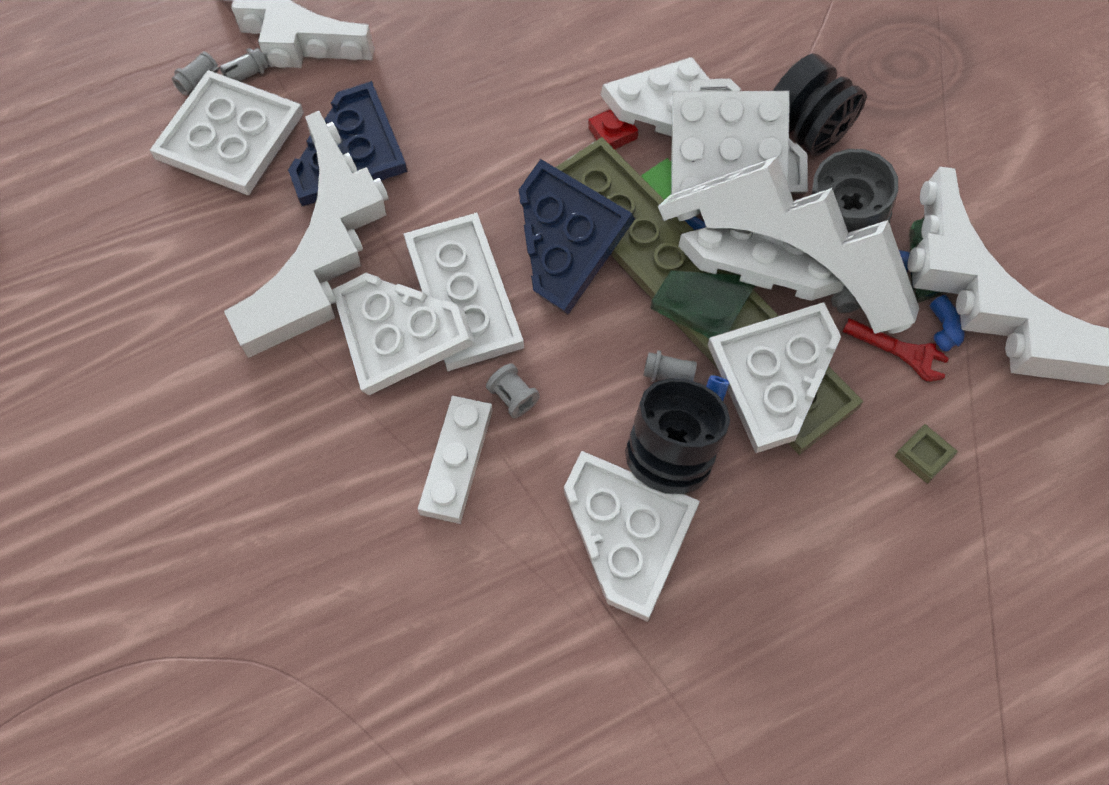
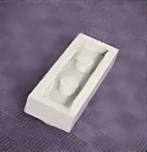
M457 396L451 397L418 506L420 515L461 524L493 412L492 404Z

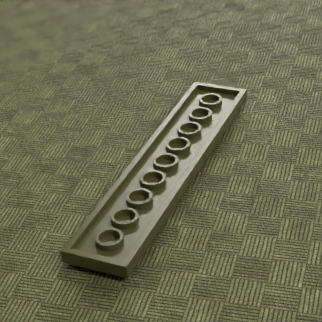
M602 137L555 167L634 215V222L615 247L611 256L716 368L717 365L708 347L710 337L779 316L747 283L739 281L740 276L738 274L722 269H717L716 274L699 270L678 247L681 234L694 231V229L685 220L679 221L677 217L664 221L658 208L664 199ZM829 366L796 440L788 443L798 455H801L857 411L864 402Z

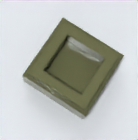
M924 424L897 451L895 457L928 484L953 459L958 451Z

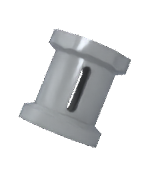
M507 364L498 369L489 378L486 388L491 394L496 393L509 407L508 413L512 418H518L537 403L539 392L525 384L517 375L518 369L514 364Z

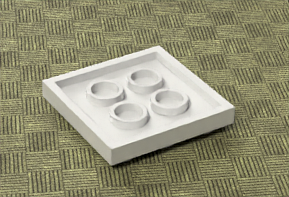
M208 70L151 147L150 152L154 159L249 196L304 112L299 103Z
M673 91L671 195L776 156L788 185L789 91Z

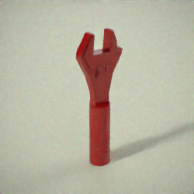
M851 318L847 319L842 330L843 333L898 356L910 365L924 381L932 382L945 378L944 373L931 370L933 359L944 363L949 361V358L944 353L936 349L935 343L917 345L902 342L883 332L875 334L872 327Z

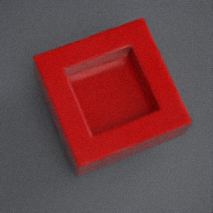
M611 109L588 119V128L596 140L602 137L614 150L638 139L637 127L620 121Z

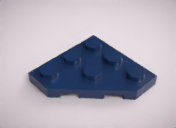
M372 81L337 92L331 101L332 108L324 121L326 124L333 122L342 141L338 145L342 155L350 154L357 171L367 167L373 180L380 178L382 181L408 172L406 162ZM311 135L306 140L307 148L300 159L295 158L288 169L301 207L315 203L318 197L319 164L317 151Z
M540 159L519 188L520 204L523 206L525 218L524 231L527 251L531 259L533 276H531L533 291L539 297L568 315L632 225L635 217L628 210Z

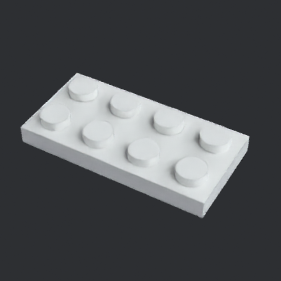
M478 213L404 233L405 242L421 291L427 296L458 304L465 312L475 345L444 359L447 371L524 349L522 335Z

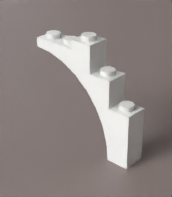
M226 0L233 1L232 10L241 33H260L258 43L270 67L301 68L304 57L349 60L373 59L374 47L369 25L342 22L321 16L295 4L291 0Z
M320 111L305 116L317 151L319 164L318 197L310 225L295 253L277 275L253 295L224 311L240 346L248 358L335 318L331 305L336 303L337 300L327 281L361 266L358 252L362 251L363 247L355 229L386 216L384 201L389 198L380 178L373 180L367 167L357 171L349 153L342 155L338 147L342 143L339 133L333 122L326 124Z
M939 167L931 179L923 184L920 192V203L924 205L925 214L921 230L923 240L916 248L911 250L908 258V270L912 272L913 288L959 294L956 301V310L961 317L962 330L1008 336L1005 351L1006 355L1010 358L1011 373L1099 385L1108 383L1109 328L1087 323L1059 311L1034 296L1011 277L986 249L971 225L959 194L955 169Z

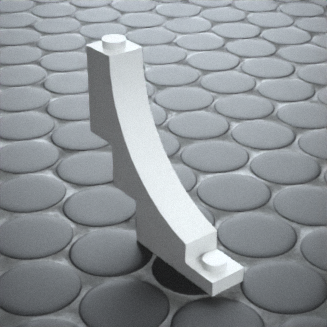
M777 156L669 195L658 206L664 221L677 217L679 221H684L701 212L707 228H730L767 235L809 254L827 267L848 288L865 312L875 334L883 331H888L890 334L899 333L910 328L916 321L919 305L888 220L848 233L833 189L831 188L793 201Z

